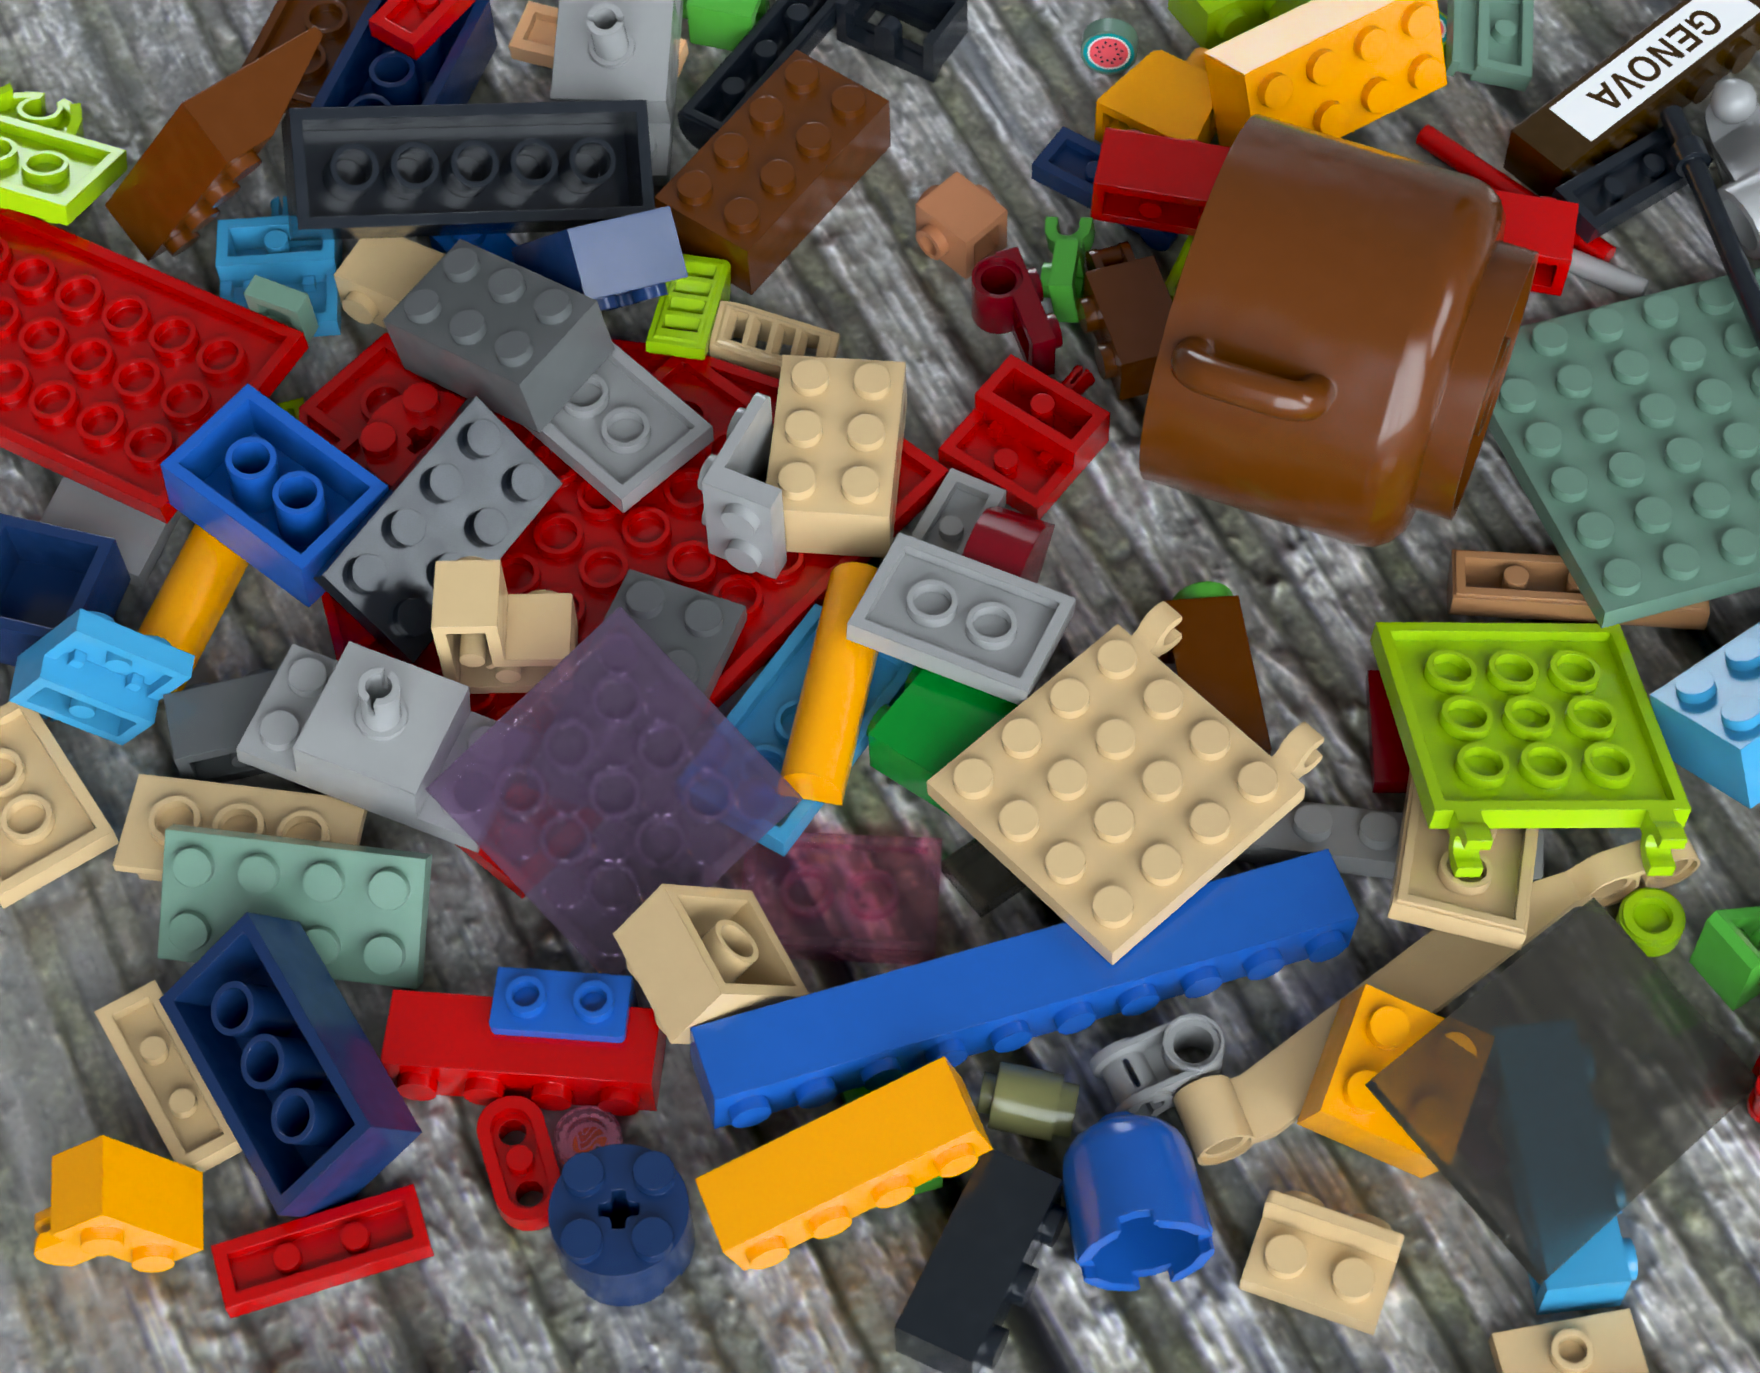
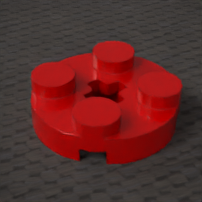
M416 383L407 387L402 395L396 396L384 403L374 412L360 434V442L368 471L387 484L390 489L424 450L421 449L416 454L412 453L413 444L421 439H433L465 400L449 392L437 391L431 384Z

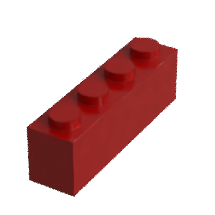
M393 989L380 1061L400 1095L404 1098L428 1101L434 1099L436 1095L464 1097L471 1103L487 1106L498 1098L516 1095L528 1098L539 1108L549 1111L567 1110L571 1105L599 1107L603 1112L616 1116H631L638 1113L639 1110L657 1111L667 1036L658 1027L652 1008L630 1007L626 1039L622 1043L497 1035L491 1032L489 1025L493 996Z

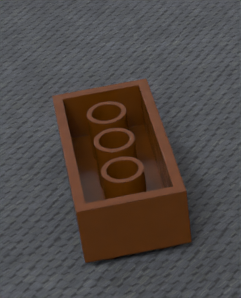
M796 49L655 195V209L670 206L682 254L727 260L731 265V284L752 295L891 146L889 100Z

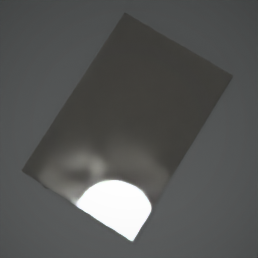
M1593 897L1374 1076L1365 1086L1540 1285L1743 1100L1754 1088L1757 1077Z

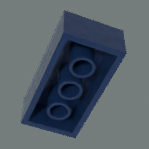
M369 0L310 108L467 104L498 46L490 0H476L417 60L371 35L368 20L388 0Z
M246 912L159 999L277 1215L306 1217L347 1204L422 1133L300 922Z

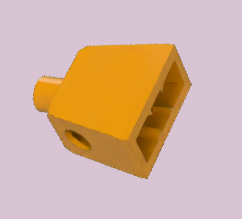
M1203 47L1195 48L1185 61L1163 50H1155L1148 54L1096 101L1094 139L1102 143L1105 127L1121 130H1138L1146 134L1183 140L1195 139L1210 144L1217 129L1204 52L1209 49Z

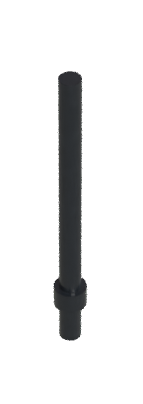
M1678 105L1667 107L1661 112L1660 119L1672 145L1669 149V156L1677 174L1686 177L1760 351V287L1708 169L1711 158L1702 138L1693 134L1682 107Z

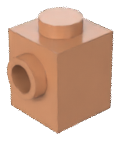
M958 171L940 185L929 187L915 204L916 241L920 248L931 259L943 261L965 280L972 275V271L979 261L995 255V252L1002 251L1007 247L1008 210L996 201L993 194L986 187L980 184H973Z

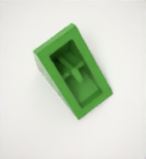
M1760 906L1716 910L1707 918L1689 960L1692 966L1732 1011H1735L1760 994Z

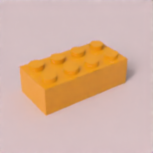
M1311 0L1204 52L1218 141L1220 146L1226 147L1233 145L1245 123L1255 114L1341 138L1447 85L1437 0Z

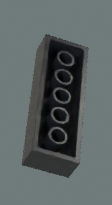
M647 100L289 108L281 121L290 241L560 232L573 227L655 209Z

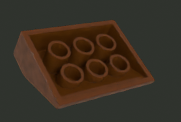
M317 26L310 28L182 102L107 201L105 207L147 261L152 260L167 250L174 257L192 246L201 237L197 231L208 225L220 214L221 211L217 207L240 190L241 186L238 181L245 178L262 163L257 154L273 136L323 36Z

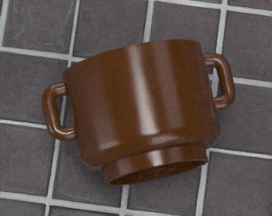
M1253 115L1236 137L1216 178L1192 240L1173 298L1144 414L1139 452V469L1142 478L1357 546L1376 547L1390 543L1406 530L1416 510L1452 521L1470 480L1505 378L1530 295L1539 252L1504 242L1506 216L1501 199L1490 185L1473 176L1263 115Z

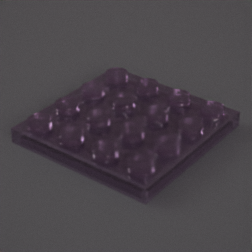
M621 607L617 608L425 789L599 973L612 975L620 974L627 967L626 958L613 933L661 884L711 887L803 799Z

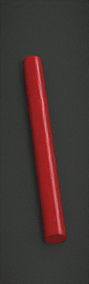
M1430 124L1426 125L1416 138L1417 145L1459 173L1473 176L1499 191L1539 197ZM1575 232L1574 249L1605 262H1610L1616 252L1615 246L1601 237L1587 244Z

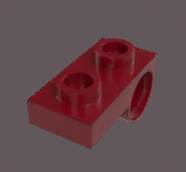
M1018 246L995 252V255L979 261L972 271L973 321L980 329L988 333L1005 334L1013 332L1024 362L1046 375L1055 374V349L1063 346V339L1056 315L1053 312L1046 314L1041 304L1044 295L1039 274L1035 267L1026 268Z

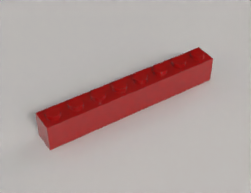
M1105 127L1093 182L1090 217H1093V220L1194 236L1211 190L1231 147L1203 143L1195 139L1183 140L1146 134L1138 130H1121ZM1492 188L1500 197L1506 216L1504 242L1539 252L1531 292L1561 296L1572 261L1579 203L1561 201L1548 196L1536 197L1499 191Z

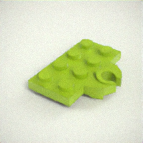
M8 83L0 87V209H10L42 218V220L48 223L68 226L128 170L127 152L125 149L84 138L81 103L73 104L71 101L63 98L56 103L57 110L55 113L45 116L46 102L44 92H13L11 84Z

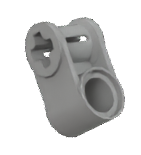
M1190 1013L1181 1015L1175 1020L1140 1035L1127 1037L1106 1046L1095 1054L1090 1060L1089 1066L1096 1078L1104 1079L1117 1105L1115 1112L1126 1111L1135 1115L1157 1117L1165 1110L1175 1106L1173 1097L1184 1086L1204 1077L1222 1074L1225 1040L1221 1028L1214 1020L1205 1015ZM1194 1047L1205 1051L1209 1058L1199 1063H1188L1180 1059L1177 1053L1184 1048Z

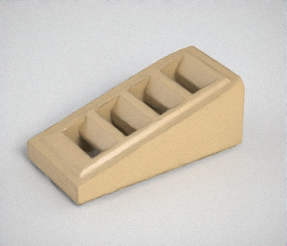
M721 300L710 338L709 353L711 357L780 379L782 363L780 352L782 344L792 345L790 355L804 356L807 347L817 349L815 357L836 358L840 343V333L745 304ZM733 337L742 338V343L733 341ZM757 342H767L766 350L756 348Z

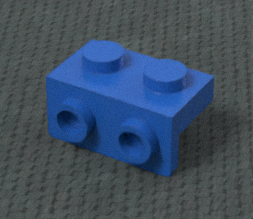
M498 967L489 1020L491 1032L497 1035L622 1043L626 1039L630 1007H638L633 976L554 971L538 968Z

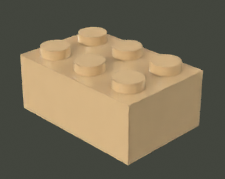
M798 355L782 356L766 483L782 489L786 552L885 558L893 543L907 410L906 362Z

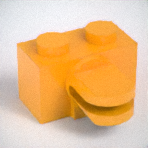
M105 1135L98 1136L53 1155L51 1207L34 1215V1229L39 1234L34 1240V1256L46 1264L75 1266L98 1256L105 1257L110 1255L132 1263V1268L137 1271L154 1273L169 1270L175 1265V1261L204 1250L203 1172Z

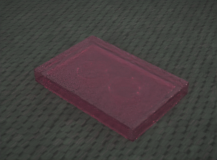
M803 832L785 857L746 836L741 890H752L790 959L915 965L936 959L942 838Z

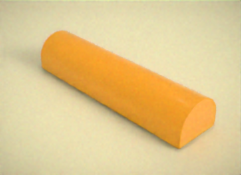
M194 524L137 632L164 638L170 642L171 646L194 655V670L249 563L197 524ZM188 681L183 683L181 686L176 688L171 693L182 691L185 688Z
M848 562L836 566L831 571L778 781V795L841 806L843 804L879 653L876 650L847 640V623L878 570L874 566L865 563Z

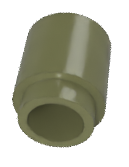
M1001 1061L998 1074L984 1072L977 1112L989 1114L988 1129L1050 1142L1053 1135L1069 1138L1080 1084L1064 1081V1074Z

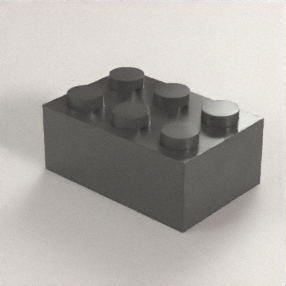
M462 239L440 259L383 319L404 369L467 399L477 396L490 410L537 433L543 430L615 350L597 300Z

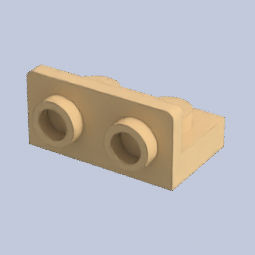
M1269 1190L1262 1218L1241 1276L1239 1289L1374 1336L1405 1237L1403 1234L1393 1231L1387 1222L1378 1217L1363 1213L1349 1216L1325 1208L1318 1198L1301 1191L1291 1190L1284 1194L1275 1190Z

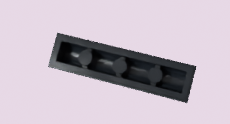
M777 0L677 113L680 129L686 139L695 148L700 150L796 49L809 56L836 25V0Z

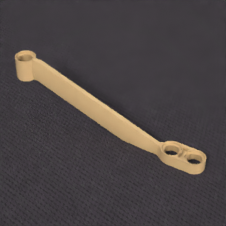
M1688 836L1684 849H1671L1676 865L1673 876L1646 875L1641 859L1640 839L1592 855L1565 872L1533 881L1527 936L1522 947L1575 907L1585 906L1589 909H1599L1622 902L1629 893L1636 889L1645 887L1664 889L1688 878L1700 866V859ZM1432 929L1344 997L1361 986L1368 984L1436 1014L1518 950ZM1341 999L1241 1075L1230 1079L1225 1075L1204 1077L1189 1083L1174 1095L1173 1103L1198 1164L1208 1166L1232 1160L1249 1150L1253 1144L1276 1137L1298 1120Z

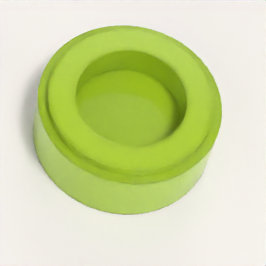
M1652 887L1636 889L1629 893L1621 902L1615 918V931L1620 942L1633 953L1645 957H1658L1672 951L1679 943L1686 925L1685 912L1680 902L1670 893Z

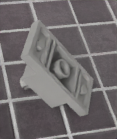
M559 0L550 94L551 102L647 100L653 186H665L670 181L684 0Z
M349 641L339 661L292 644L239 742L236 752L238 761L478 853L529 750L531 742L530 733L472 712L470 708L469 686Z

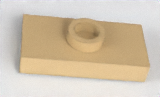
M1630 1308L1491 1333L1488 1341L1497 1373H1649Z

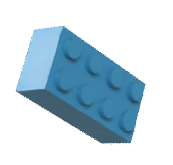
M1758 622L1650 694L1652 709L1673 762L1749 809L1760 803V622Z

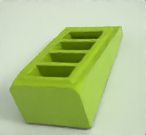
M683 254L688 277L666 283L669 294L659 297L646 339V352L705 360L709 351L710 338L720 301H730L731 265L724 259Z

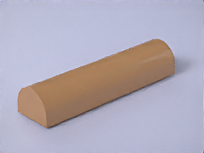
M1452 549L1447 580L1448 615L1598 623L1559 555ZM1709 600L1620 623V625L1704 630L1710 615Z

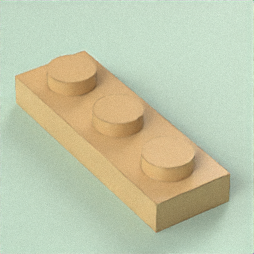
M153 980L94 1011L174 1162L204 1173L242 1152V1149L160 1003L159 999L163 996V993L157 982Z

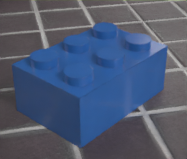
M249 384L245 385L160 464L171 506L308 608L326 592L313 579L314 576L389 490L387 484Z

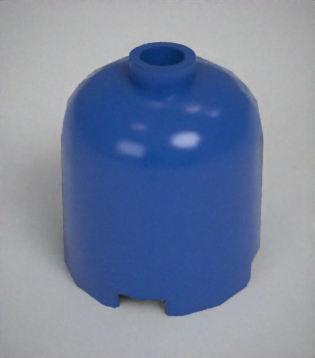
M1120 1111L1105 1115L1097 1123L1076 1136L1063 1156L1062 1184L1074 1258L1082 1269L1084 1281L1103 1290L1130 1292L1141 1289L1139 1277L1153 1276L1168 1271L1170 1282H1176L1202 1268L1214 1255L1213 1226L1192 1152L1181 1133L1170 1123L1157 1117L1135 1115L1131 1112Z

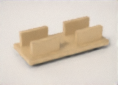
M139 774L113 867L115 871L137 873L140 879L162 882L165 829L173 824L359 845L368 810L328 795Z

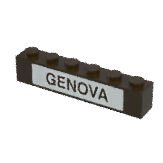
M1682 0L1513 128L1510 132L1503 168L1539 197H1551L1555 188L1663 127L1660 114L1667 107L1678 105L1683 109L1691 102L1694 104L1702 102L1711 93L1719 80L1730 72L1737 74L1742 71L1760 49V0Z

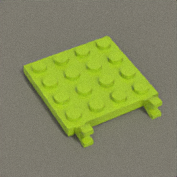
M1375 622L1370 638L1372 649L1428 828L1449 830V860L1454 877L1481 876L1483 864L1480 859L1479 850L1491 849L1493 837L1490 829L1640 828L1642 833L1640 844L1641 859L1646 875L1673 876L1676 865L1671 849H1684L1688 839L1683 828L1692 809L1620 624L1601 628L1598 623Z

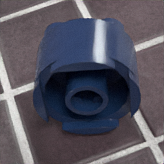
M632 1144L602 1146L589 1152L575 1154L567 1160L563 1166L562 1174L552 1190L548 1208L549 1226L562 1269L569 1279L585 1291L587 1296L599 1303L612 1306H635L652 1301L664 1293V1288L679 1274L682 1275L690 1264L695 1246V1230L687 1189L673 1162L660 1151H652L648 1148ZM626 1221L625 1228L613 1229L617 1227L619 1222Z

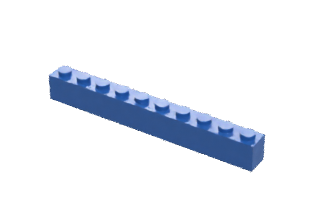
M1324 849L1208 882L1114 965H1111L1064 922L690 1027V1059L714 1129L731 1124L736 1128L751 1127L765 1121L773 1112L794 1106H799L802 1109L817 1108L832 1101L837 1094L855 1088L865 1087L867 1090H876L901 1078L904 1073L909 1074L943 1056L946 1057L953 1067H956L971 1055L992 1049L998 1053L1011 1052L1025 1046L1034 1037L1055 1031L1064 1035L1074 1034L1088 1028L1097 1019L1122 1013L1124 1016L1140 1015L1154 1008L1159 1001L1184 994L1187 998L1202 997L1218 989L1222 983L1246 976L1249 980L1265 979L1279 972L1284 965L1309 959L1314 963L1330 960L1341 954L1349 946L1359 915L1329 849Z

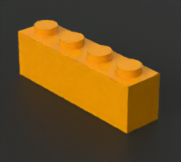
M943 1056L695 1178V1182L722 1252L744 1271L750 1268L758 1270L780 1263L789 1255L790 1248L813 1237L825 1239L843 1232L852 1224V1218L874 1207L889 1208L903 1203L915 1193V1187L938 1176L948 1178L968 1171L978 1162L979 1156L993 1150V1147L962 1077L946 1057Z

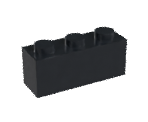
M994 1149L981 1155L895 1325L897 1352L942 1373H979L982 1366L990 1369L996 1366L1008 1340L1010 1330L1002 1327L1011 1306L1012 1304L1021 1308L1025 1306L1039 1274V1268L1032 1266V1263L1042 1244L1051 1248L1054 1246L1065 1224L1067 1209L1061 1206L1062 1179Z

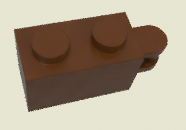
M1128 241L1098 250L1086 251L1088 271L1085 272L1084 297L1077 298L1076 303L1078 318L1084 333L1093 332L1097 342L1094 352L1100 376L1103 380L1111 378L1119 400L1148 394L1161 340L1172 305V299L1154 255L1136 259Z

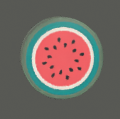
M1102 18L1090 23L1085 28L1082 34L1080 53L1083 62L1091 70L1101 74H1119L1131 68L1135 63L1138 52V35L1130 24L1120 19Z

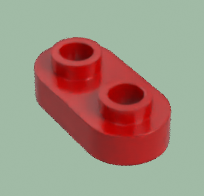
M516 1095L498 1098L487 1105L481 1112L476 1128L494 1199L501 1217L507 1224L522 1231L540 1230L549 1226L548 1208L550 1196L554 1185L560 1177L546 1122L540 1108L528 1098ZM511 1131H521L526 1134L525 1138L516 1145H507L502 1142L505 1135ZM537 1191L543 1194L541 1201L534 1206H524L519 1203L521 1197L527 1192Z

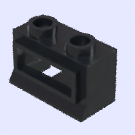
M968 0L835 1L838 41L932 83L935 82L942 65L968 32ZM876 10L886 14L877 26L868 22ZM900 21L929 33L923 40V46L903 38V27Z

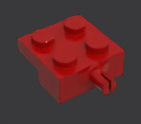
M1010 354L975 393V408L938 448V462L949 469H956L1006 490L1007 505L1024 515L1040 520L1109 441L1110 412L1082 396L1095 382L1093 374L1087 368L1083 372V366H1074L1068 376L1059 383Z

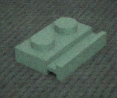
M1448 0L1446 75L1453 77L1456 71L1470 74L1471 81L1525 92L1532 79L1534 0Z

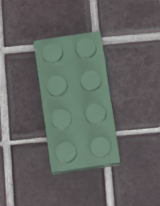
M173 824L165 829L158 958L196 963L246 912L300 922L332 979L417 989L423 983L432 854Z

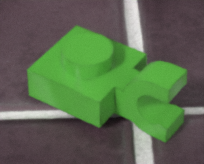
M1046 217L1045 235L1048 248L1053 254L1052 262H1044L1042 266L1041 283L1044 298H1051L1053 312L1058 322L1079 323L1076 300L1083 297L1086 251L1091 249L1095 238L1093 217H1081L1078 231L1067 236L1061 234L1058 217Z

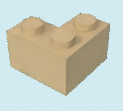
M467 556L454 561H435L431 630L444 677L469 686L470 694L568 692L577 674L578 621L572 593L535 590L528 594H508L501 560H486L480 557Z

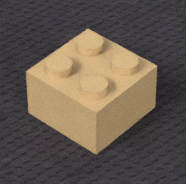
M661 884L613 933L626 958V966L629 972L641 986L655 1013V1021L658 1027L667 1036L671 1044H690V1027L809 994L752 890Z

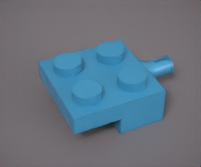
M279 196L271 200V216L217 220L215 267L220 280L219 297L249 309L243 293L254 275L309 295L319 325L313 337L341 335L342 304L334 273L342 264V239L290 241L287 196H283V209Z
M80 608L17 656L9 701L40 713L46 720L48 717H51V722L61 721L123 746L155 723L158 701L163 698V695L171 693L191 678L195 656L171 646L170 642L164 638L141 634L115 623L110 616L104 613L86 611Z

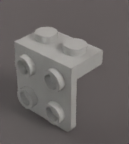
M757 392L746 409L740 407L734 413L728 426L727 440L719 454H711L705 460L698 478V489L702 490L704 510L702 513V525L706 526L709 553L727 560L740 571L746 573L758 572L777 579L787 562L782 489L765 483L773 433L771 398Z

